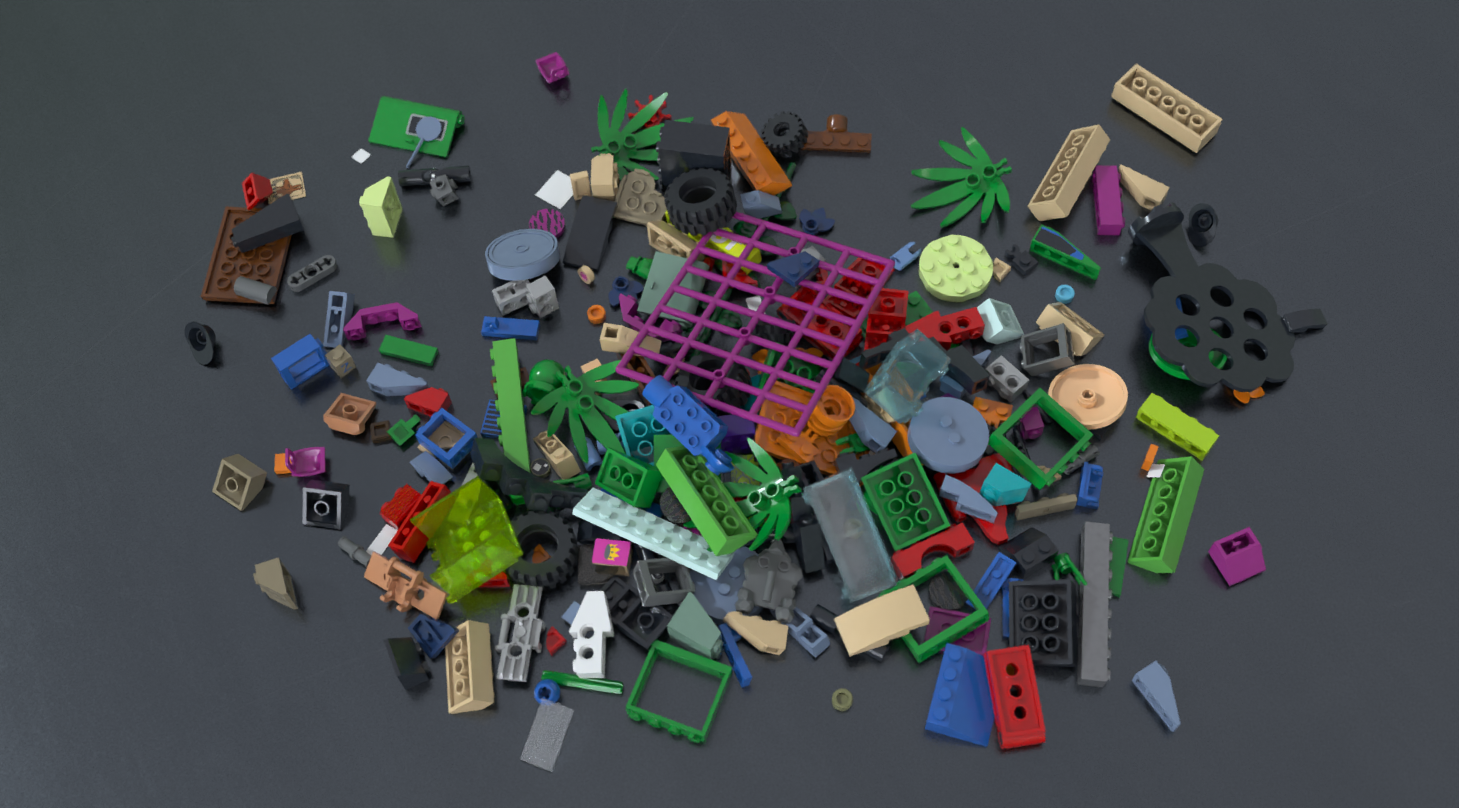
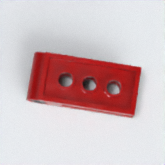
M802 286L790 298L812 305L818 294L812 289ZM825 299L819 307L843 315ZM782 304L776 310L781 319L795 320L796 325L799 326L807 314V311ZM815 314L807 328L844 340L852 326ZM859 328L844 358L863 341L861 328ZM805 335L802 336L815 348L822 351L830 360L834 359L840 348Z
M1029 645L986 651V653H983L1001 748L1006 749L1045 743V726ZM1007 665L1013 668V676L1007 674ZM1011 686L1017 689V697H1013L1010 694ZM1015 708H1019L1022 712L1020 719L1014 715Z

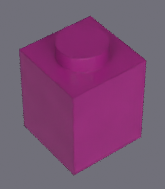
M1033 407L1020 420V430L1023 439H1036L1042 435L1044 429L1038 407Z

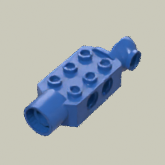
M662 375L652 379L644 388L642 395L655 407L653 417L694 456H704L707 459L705 465L711 472L720 475V473L732 471L734 469L731 463L732 459L723 450L717 448L726 436L728 426L687 387H674Z

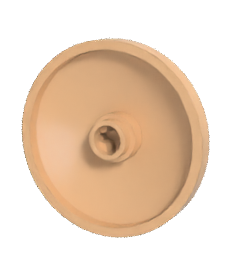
M1081 364L1065 369L1053 379L1048 391V395L1087 429H1098L1115 422L1124 413L1128 401V391L1123 379L1111 369L1095 364Z

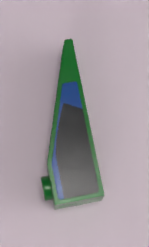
M1041 224L1032 239L1029 251L1097 280L1101 267L1059 232Z

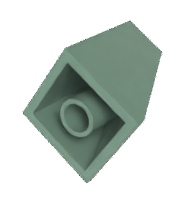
M689 592L667 625L669 639L694 654L711 660H718L724 650L722 648L721 632L696 597Z

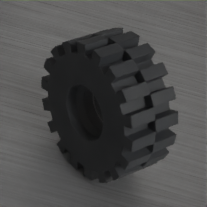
M784 111L780 112V115L774 114V118H769V123H764L765 129L761 130L763 142L771 154H774L776 157L781 155L783 158L786 154L792 156L794 151L798 153V148L802 149L804 147L803 142L806 143V137H808L807 129L802 119L796 113L792 114L791 111H787V114ZM789 130L786 135L779 137L783 131Z
M781 319V320H784V321H787V322L796 324V321H795V320H790V319L785 320V319ZM759 320L751 334L783 344L790 343L795 332Z

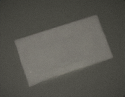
M542 698L520 760L552 771L574 709Z

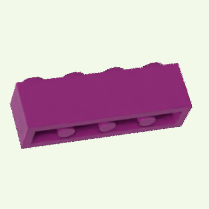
M1096 165L1092 174L1098 235H1120L1121 229L1125 227V217H1122L1124 204L1120 200L1122 197V188L1119 187L1121 175L1117 172V166Z

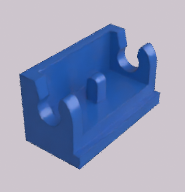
M1084 462L1080 473L1076 505L1098 509L1104 473L1102 466Z

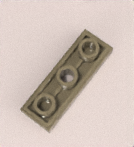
M1063 493L1056 498H1041L1037 502L1030 503V501H1024L1017 506L1015 517L1016 520H1022L1074 509L1078 500L1076 494L1069 495L1068 493Z

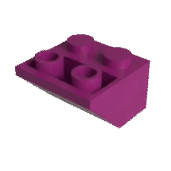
M1250 527L1215 541L1208 551L1229 586L1266 570L1261 544Z

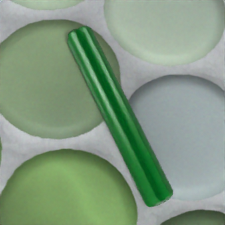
M544 670L542 673V680L550 679L563 686L621 694L624 688V684L621 681L601 678L580 679L578 675Z

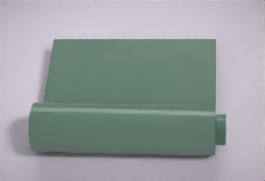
M655 252L637 312L648 315L652 314L688 258ZM695 260L692 265L706 271L709 270V265L701 261ZM687 273L679 286L702 293L706 278ZM675 292L666 306L695 315L699 300ZM663 312L659 315L660 318L678 322L682 325V330L692 327L693 324Z

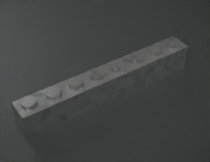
M1085 521L1081 528L1080 573L1086 580L1087 585H1083L1080 581L1077 685L1103 688L1106 682L1110 680L1111 671L1110 668H1107V661H1110L1111 649L1108 648V641L1111 639V628H1108V621L1111 620L1112 614L1111 608H1108V601H1111L1112 589H1109V582L1112 580V570L1109 569V563L1112 561V550H1109V544L1112 543L1113 539L1110 524Z

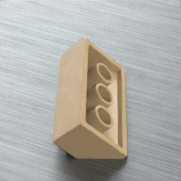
M471 620L462 623L456 627L460 631L445 647L448 711L451 714L482 710L494 703L492 654L490 650L489 624Z

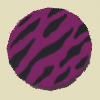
M542 209L532 215L529 221V228L548 231L557 239L565 230V220L557 210Z

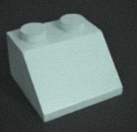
M988 298L977 307L985 324L982 335L985 341L1000 344L1021 338L1024 335L1011 305Z

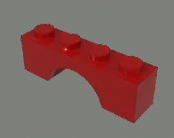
M963 523L958 525L952 524L945 531L930 535L925 541H917L906 550L900 549L896 551L891 557L890 564L899 580L903 578L908 579L918 569L922 568L921 561L928 554L944 552L957 558L972 551L975 542Z

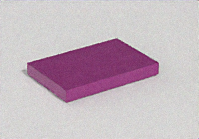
M930 606L928 614L930 622L926 626L924 642L970 614ZM991 618L983 625L951 644L967 648L983 656V653L987 651Z

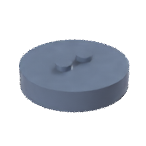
M522 229L509 232L492 241L486 248L485 257L488 270L493 276L503 280L518 281L531 279L551 270L560 259V251L557 239L552 233L540 229Z
M938 397L924 402L916 409L908 427L907 437L912 453L916 452L922 464L937 472L954 474L971 469L981 460L988 445L989 430L981 413L969 403L951 397Z
M745 546L735 551L733 559L717 580L693 569L690 571L691 581L695 584V593L693 595L716 624H724L723 618L729 612L736 611L737 594L740 588H743V581L746 580L743 567L745 559L753 555L759 557L756 552L749 550ZM754 606L751 613L744 616H757L764 608Z

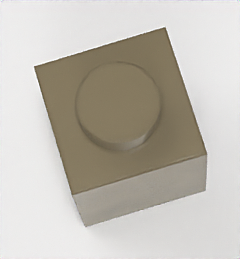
M338 345L325 355L330 367L340 378L356 368L351 355L341 345Z

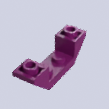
M620 294L619 300L623 321L630 328L640 332L644 326V321L636 316L639 306L636 303L637 300L631 295L626 297ZM665 319L660 326V329L681 336L683 332L681 329L682 325L674 320L670 322ZM651 333L647 334L648 336L661 340L662 342L669 341V339Z
M396 302L360 309L343 330L349 341L365 338V325L367 324L373 325L378 322L399 319L403 330H414L422 326L418 314Z

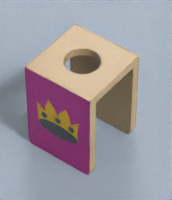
M597 538L592 557V563L595 564V573L629 576L633 555L631 542Z

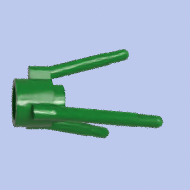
M588 473L565 480L553 481L558 484L574 483L576 488H584L587 492L588 489L592 488Z
M1061 553L1054 558L1055 564L1051 567L1054 571L1055 580H1060L1059 572H1062V574L1072 572L1079 585L1080 581L1083 585H1087L1086 580L1074 565L1068 553Z

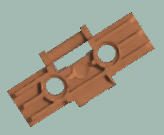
M375 551L372 552L364 578L387 590L385 595L380 596V600L383 602L394 600L401 604L396 607L400 612L408 611L414 606L434 619H439L448 593L427 582V579L423 578V572L415 571L399 562L397 557H392L389 560ZM400 572L411 577L412 580L410 581L409 579L401 576ZM419 589L424 591L422 600L418 597Z

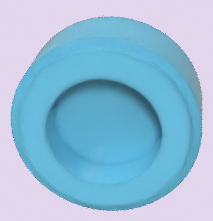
M1069 285L1059 286L1055 293L1057 301L1063 304L1070 303L1075 295L1074 289Z

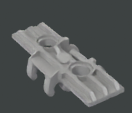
M514 584L508 614L501 615L500 636L498 645L495 646V651L501 653L497 679L526 682L531 651L534 649L540 653L542 649L539 639L541 631H545L546 623L537 617L543 587ZM522 608H527L529 614L526 617H519L518 611ZM510 623H515L512 642L507 643ZM516 651H522L519 656H512Z

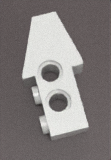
M588 591L569 630L571 636L577 638L574 639V651L577 652V659L573 660V671L576 672L580 679L605 678L606 637H614V630L607 596L604 591ZM594 631V635L591 638H585L587 632ZM587 652H594L590 659L584 658Z

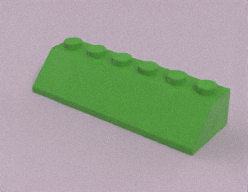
M685 446L665 448L656 466L715 556L731 554L758 535L719 477L706 467L705 463L707 460L704 456H694Z
M1192 456L1157 461V464H1165L1160 477L1152 478L1127 561L1129 564L1155 573H1175L1204 473V468Z

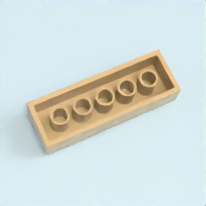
M1135 64L1115 83L1112 98L1196 153L1218 132L1223 120L1138 64Z
M1100 125L1071 130L1027 206L1038 221L1065 218L1070 214V210L1077 201L1079 194L1085 187L1087 180L1110 141Z

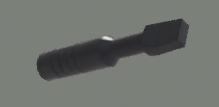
M1026 389L1023 390L1022 394L1026 400L1032 396ZM1036 404L1034 407H1038L1042 421L1046 426L1050 425L1052 420Z

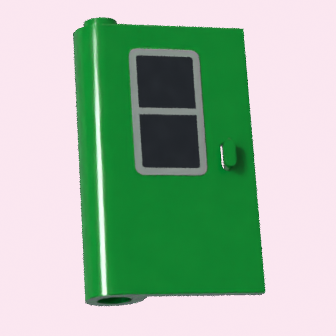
M382 96L368 142L414 151L421 140L416 133L417 123L424 117H435L441 124V133L433 141H423L418 152L447 158L455 128H459L464 124L465 116L459 110Z

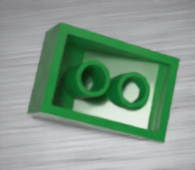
M608 447L595 484L633 507L650 508L662 474L658 468Z

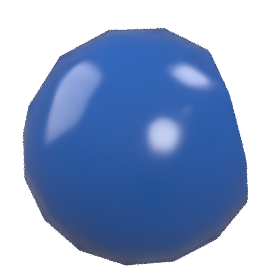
M544 679L536 685L534 697L541 705L551 706L560 697V687L555 681Z

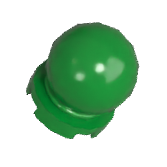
M544 359L537 362L530 371L529 382L525 384L522 392L523 396H528L532 399L530 403L536 405L547 394L562 387V381L558 380L555 374L560 370L561 374L567 378L563 366L555 360Z

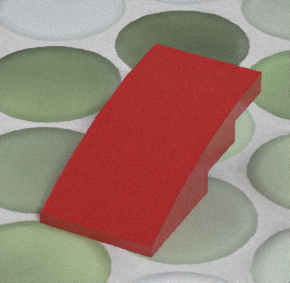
M858 257L847 269L879 279L886 266ZM894 268L892 269V271H891L889 277L887 278L886 282L889 280V278H890L891 275L893 274V272H894V270H895ZM843 276L834 285L835 289L866 299L871 293V287H874V285ZM828 295L825 298L828 303L843 315L853 319L857 318L863 305L832 295Z
M881 289L868 312L864 351L879 346L881 343H886L889 334L905 328L909 291Z

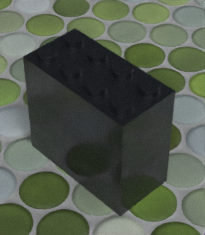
M665 120L664 127L660 128L659 136L661 140L657 141L656 152H659L657 163H660V185L663 186V192H666L669 184H672L676 177L679 178L680 174L688 173L692 169L712 168L716 171H721L730 178V127Z

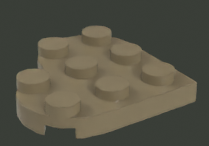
M634 169L633 172L623 176L614 201L617 202L618 207L613 218L646 226L650 221L664 220L665 212L667 211L665 198L660 192L656 191L655 180L649 172L643 169Z

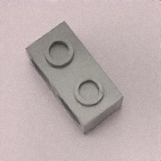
M546 276L526 286V298L530 303L528 306L533 314L536 313L539 318H542L559 308L555 288Z
M528 279L511 281L492 290L495 302L502 315L529 304L526 298V286L530 284Z
M1002 355L985 369L990 375L988 385L993 386L1000 396L1009 402L1015 400L1022 394L1023 390L1027 389L1029 379Z

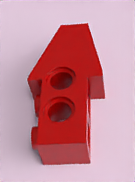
M977 307L945 316H941L939 311H935L905 326V329L917 343L934 337L948 351L952 343L958 344L963 340L976 339L983 335L985 324Z

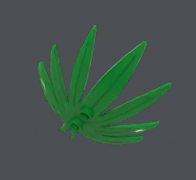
M627 89L624 90L615 107L611 128H609L607 105L603 95H601L598 105V130L603 145L592 147V153L599 152L600 154L609 153L611 156L613 155L614 163L618 164L620 181L625 174H628L626 169L630 172H633L634 169H643L649 172L655 181H658L659 178L655 174L629 159L657 161L659 152H656V149L639 151L637 149L657 144V141L661 140L659 136L660 128L664 127V123L634 135L632 133L653 117L667 98L668 93L665 92L645 106L630 120L621 132H619V128L626 111ZM689 117L674 121L691 123L694 118Z
M961 127L962 136L973 156L942 140H939V145L954 160L972 169L926 168L911 171L912 175L932 181H957L965 179L911 204L912 209L944 206L973 193L940 223V227L952 224L966 215L985 193L986 196L981 210L982 223H985L992 213L995 194H997V200L1002 210L1006 213L1010 211L1009 194L1000 177L1011 173L1012 168L1010 166L1002 168L1007 164L1006 158L1002 159L1000 163L992 164L981 144L964 127Z
M621 360L596 367L578 378L571 373L569 365L564 369L567 373V378L561 374L560 370L557 371L555 376L558 380L562 381L563 386L543 397L531 411L532 415H539L550 410L557 403L550 416L547 428V436L551 437L559 428L567 408L569 410L571 436L584 463L589 461L588 449L579 415L589 431L606 449L609 447L626 454L613 430L594 407L596 406L615 421V416L628 412L617 404L594 394V392L617 394L638 388L639 383L621 380L599 381L614 374Z
M747 438L756 459L767 474L746 459L726 451L724 452L730 456L731 462L738 469L762 484L759 486L736 482L722 483L732 497H747V499L736 502L746 518L751 517L748 521L754 530L768 517L754 542L749 547V550L753 551L768 538L775 526L774 539L778 541L784 535L791 520L789 497L793 493L802 492V489L798 485L793 486L799 482L798 477L795 475L790 476L784 481L782 473L772 457L755 441ZM692 520L684 524L686 528H697Z

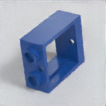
M308 334L271 358L290 389H293L329 366L325 357L327 352L324 350L323 344L318 338L314 339L311 334Z
M443 408L435 412L430 420L418 429L415 435L421 446L452 469L471 451L474 438H478L476 432ZM445 420L464 433V436L448 452H445L428 439Z

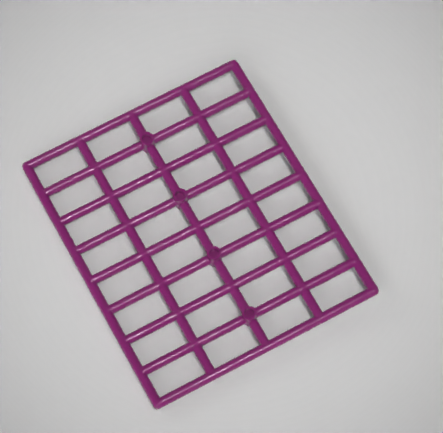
M735 212V215L732 216L734 219L758 226L753 236L748 238L722 229H717L714 233L709 232L707 235H703L617 365L615 371L618 374L648 384L654 379L653 377L625 368L633 355L638 354L670 365L663 376L668 382L677 368L710 379L713 382L705 395L692 392L705 405L798 437L894 268L895 261ZM765 229L800 239L796 247H791L789 250L758 241ZM714 234L745 244L746 247L738 258L707 248L705 245ZM808 241L843 253L835 265L820 261L818 268L831 272L824 285L807 279H803L798 284L819 291L813 304L810 305L776 294L784 280L769 271L766 266L747 261L746 259L752 249L755 247L788 257L801 253ZM700 253L734 264L727 277L692 265ZM849 255L886 266L879 279L843 268ZM741 267L776 277L772 286H768L765 289L734 280ZM687 273L721 283L714 297L679 285ZM838 274L874 285V288L866 299L832 288L831 286ZM729 286L764 297L757 311L721 299ZM675 292L709 303L701 317L666 306ZM827 294L863 305L856 319L819 307ZM779 302L807 311V314L799 326L766 315L764 312L769 305ZM716 306L752 318L747 327H742L740 330L708 320ZM661 312L695 323L696 325L688 338L654 327L653 325ZM815 314L852 326L844 340L807 328ZM759 320L795 332L788 346L752 335L751 333ZM703 327L739 338L731 353L695 341ZM648 333L683 344L674 359L639 347ZM803 335L840 347L832 361L795 349ZM754 343L781 352L783 355L774 368L739 356V353L744 346ZM691 347L727 359L722 368L714 372L682 362ZM790 356L828 369L821 382L818 383L783 371V368ZM734 362L770 374L763 389L725 376ZM778 377L816 390L808 405L771 393L770 391ZM725 385L758 396L750 411L712 398L717 389L723 388ZM765 399L803 412L795 428L757 415Z

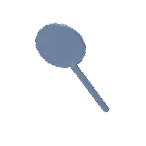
M424 117L417 123L416 133L421 140L408 161L406 168L410 167L423 141H433L440 135L442 130L441 124L435 117Z

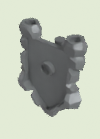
M774 540L768 549L759 553V557L753 555L745 559L743 567L746 580L743 581V588H740L737 594L736 611L748 615L754 609V606L776 610V618L782 623H790L795 616L793 610L796 608V600L793 599L795 596L794 588L802 578V569L795 563L791 564L792 560L788 553L785 552L781 540Z

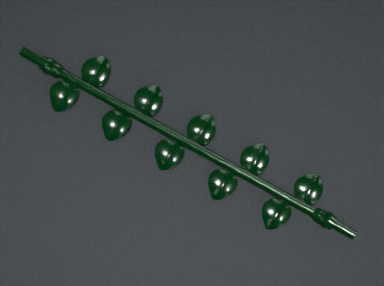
M793 162L789 164L785 172L790 182L797 166ZM786 190L778 193L775 196L780 199L782 193H784ZM787 201L780 202L782 213L773 215L774 218L779 220H794L797 218L793 205ZM771 216L764 217L762 220L769 221ZM739 221L733 226L736 234L751 238L758 228L757 225L744 221ZM765 236L758 240L778 247L772 237ZM760 249L761 255H777ZM717 259L715 267L723 273L722 260ZM750 272L748 276L753 280L758 281V288H761L757 276L754 273ZM728 288L721 300L728 301L734 288ZM708 290L703 292V294L714 297L716 292ZM699 300L698 306L706 310L709 303ZM716 306L709 319L734 329L742 327V321L738 313L727 309L723 310V308ZM705 327L702 335L699 333L695 341L705 344L713 329ZM693 328L683 329V332L686 331V334L690 335ZM694 348V353L691 354L686 362H689L691 357L700 355V352L703 351Z

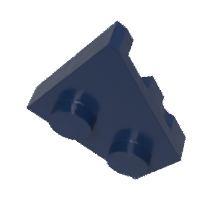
M804 251L769 262L767 269L793 287H796L819 266L820 260Z
M420 614L408 627L429 658H436L460 631L458 628L436 620L427 614Z

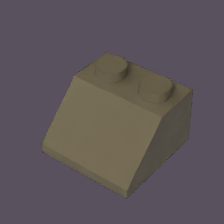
M240 454L223 458L212 492L242 511L262 490L267 472Z
M280 558L256 564V573L253 576L256 584H260L262 592H266L271 599L281 604L297 609L298 606L291 575Z

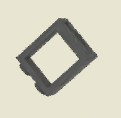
M1064 323L1021 336L1020 350L1023 354L1021 364L1024 371H1027L1031 376L1075 365L1071 331ZM1058 340L1060 356L1035 363L1033 347Z
M669 558L640 560L633 570L643 607L682 603L689 592L695 593V584L691 581L690 568ZM675 572L680 590L655 592L650 575Z

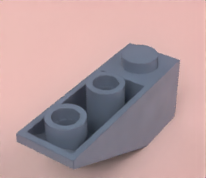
M377 363L366 380L370 390L385 396L410 395L429 388L428 382L421 377L415 378L406 371L400 372L395 370L388 364Z
M853 398L855 411L849 420L862 443L878 454L879 450L886 448L897 431L889 423L879 418L873 411L862 405L859 400Z

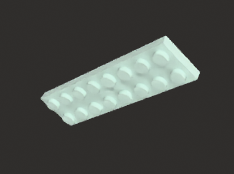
M592 488L573 508V515L715 580L718 579L734 557L735 551L731 554L715 556L713 552L707 550L710 546L704 537L640 508L633 507L595 488Z

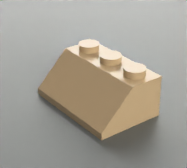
M663 220L647 223L649 245L662 253L689 258L698 242L691 240L687 234L679 232L672 224H667ZM700 253L696 260L702 261L705 255Z
M1062 302L1048 304L1036 321L1040 325L1039 328L1041 330L1064 323L1071 331L1073 352L1076 356L1086 355L1105 336Z

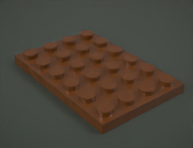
M226 206L201 293L202 300L261 303L235 294L234 284L240 276L275 286L278 291L292 235L242 253L239 247L235 248L231 237H234L232 229L264 208L248 210L247 207ZM277 291L269 304L275 303Z

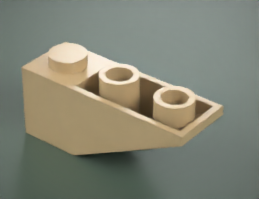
M1119 166L1120 182L1139 205L1149 210H1152L1155 206L1162 205L1170 187L1129 167Z
M604 323L600 336L602 351L625 354L639 332L622 325ZM646 335L639 347L659 353L662 341Z
M546 430L533 438V441L562 480L569 479L581 472L573 454L554 434L548 437Z
M738 611L729 612L723 618L724 623H727L729 627L759 651L780 655L786 649L788 626L783 625L780 621L762 620L759 616L748 617Z

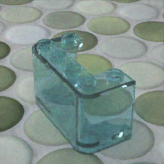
M916 329L893 347L864 390V393L899 424L902 422L906 423L912 416L917 417L922 412L923 402L920 400L921 396H924L930 388L928 386L939 375L942 377L949 370L947 366L952 359L920 330Z

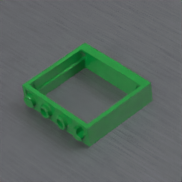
M1039 388L992 433L988 444L1034 486L1041 490L1046 484L1050 486L1056 480L1054 476L1057 473L1061 475L1068 468L1066 465L1068 462L1073 463L1080 456L1078 454L1080 450L1084 452L1091 444L1089 440L1093 434L1045 391ZM1036 404L1079 441L1047 474L1004 437Z
M947 555L943 558H936L928 567L918 569L913 576L908 579H901L896 586L883 590L878 596L881 597L910 585L916 587L947 569L977 610L921 645L916 643L910 632L907 635L901 636L919 663L945 648L946 643L951 644L989 621V612Z
M656 640L650 648L627 702L626 712L634 720L640 721V719H643L655 728H660L661 726L667 728L668 732L679 736L683 734L688 736V739L693 742L699 743L702 741L705 743L733 675L732 667ZM658 656L722 678L702 731L637 707Z

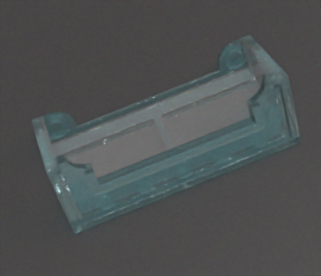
M852 467L805 486L802 493L803 499L806 504L810 503L815 511L844 581V587L841 589L845 599L849 598L850 603L896 586L898 582L897 574Z

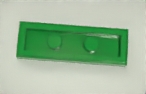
M385 335L379 348L380 354L431 367L439 352L436 347Z
M1113 537L1112 543L1109 544V550H1112V561L1109 563V569L1112 570V580L1109 582V589H1112V596L1120 598L1129 540Z

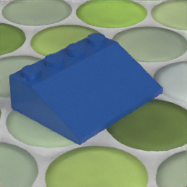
M946 643L925 729L987 747L994 720V711L984 656L967 648Z

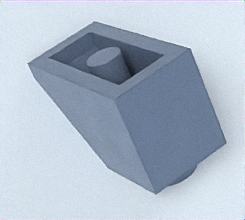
M759 190L740 194L746 215L760 219L782 213L779 198Z

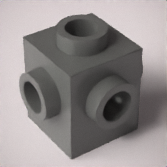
M446 174L430 181L432 187L430 192L434 199H437L442 206L459 199L455 190L457 188L455 181L449 179Z

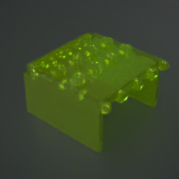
M476 476L410 519L411 523L430 539L427 541L428 548L435 547L436 549L431 558L433 561L440 560L441 566L430 577L450 594L446 598L449 604L454 603L518 562V557L523 554L502 500H497L499 496L479 476Z

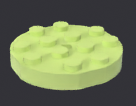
M948 235L932 241L925 247L920 257L918 272L925 288L933 296L948 302H964L980 296L987 289L992 278L993 262L985 247L976 240L961 235Z

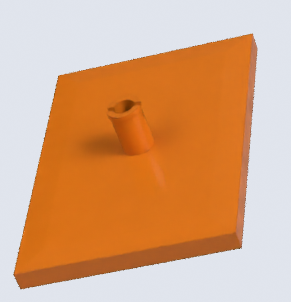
M779 381L775 382L770 391L773 394L808 405L813 396V393ZM767 399L762 404L760 416L785 425L790 424L794 428L803 414L801 411ZM850 420L845 423L837 434L830 437L818 435L812 442L819 451L809 462L815 461L822 474L839 479L834 465L835 458H838L837 456L843 449L850 448L849 443L837 446L835 441L856 433ZM757 423L753 441L760 445L770 456L782 460L793 459L799 465L802 464L776 441V438L782 433L781 431ZM807 423L806 427L802 430L803 432H806L809 429ZM811 431V433L808 436L811 438L814 432ZM870 451L855 455L856 459L859 460L860 456L869 454Z

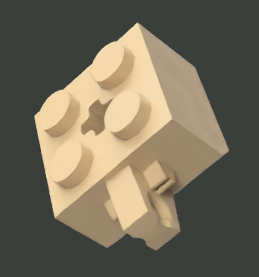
M609 153L600 154V156L592 159V194L595 198L615 201L619 189L617 188L619 184L618 164L614 163L613 155L611 156Z

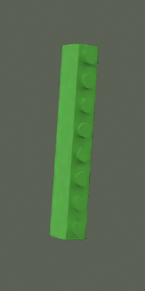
M515 338L492 341L493 349H490L491 360L495 361V365L492 366L493 377H496L497 381L493 383L495 394H498V400H495L496 411H500L497 425L498 429L502 430V435H499L500 447L503 446V454L508 459L531 473L517 343Z

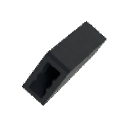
M289 193L283 195L232 229L234 237H231L235 248L239 247L241 252L244 253L304 230Z

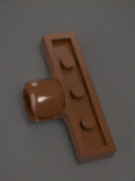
M834 114L827 118L826 131H807V142H803L804 147L801 150L871 153L872 133H850L847 131V117Z

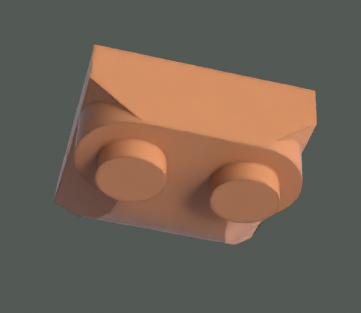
M341 393L324 414V422L328 424L329 428L352 435L361 434L365 430L366 421L376 407V402Z

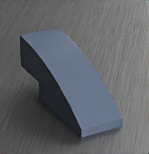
M948 475L945 476L939 496L957 502L955 510L994 523L997 512L982 495L958 479Z
M796 607L793 610L795 615L790 623L782 624L787 625L788 632L816 658L830 645L828 636L813 624L812 619ZM771 609V614L776 618V610Z

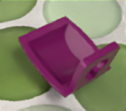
M557 52L536 60L541 74L548 83L569 75L564 60Z
M309 447L294 452L289 448H285V465L292 472V476L305 477L324 473L325 447Z

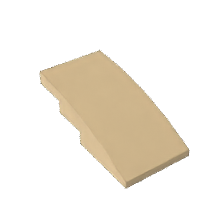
M910 585L864 603L834 618V621L849 656L889 644V640L907 635L910 630L929 624L930 619L914 585Z

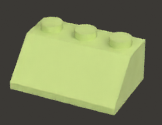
M386 177L366 188L363 196L360 197L359 204L363 209L364 217L367 219L368 227L371 229L372 234L393 238L403 208L392 178Z

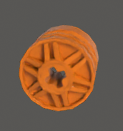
M828 385L807 421L808 427L814 433L821 436L830 437L837 434L854 415L855 403L851 394L840 386Z

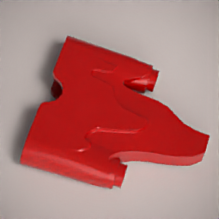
M997 453L981 458L978 467L975 469L954 474L939 472L933 478L939 491L945 476L948 475L965 483L979 493L995 463L1013 473L1014 471L1011 464ZM942 497L949 513L956 522L967 519L966 513L955 510L957 502ZM991 505L997 512L994 523L970 515L991 542L999 545L1008 541L1009 537L1005 526L1007 518L1006 505L997 507Z

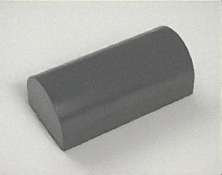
M242 276L238 277L234 284L236 295L268 305L277 291L275 286Z

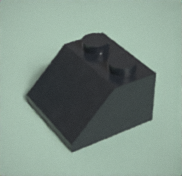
M320 480L308 482L303 487L302 524L341 529L349 505L350 484Z
M1033 527L999 546L1000 551L1005 556L1017 562L1014 569L1021 579H1025L1053 562L1059 552L1047 534Z
M412 637L387 638L384 640L396 676L405 690L429 680L427 673L430 670L426 660L422 661L420 657L423 651L419 642L415 643Z

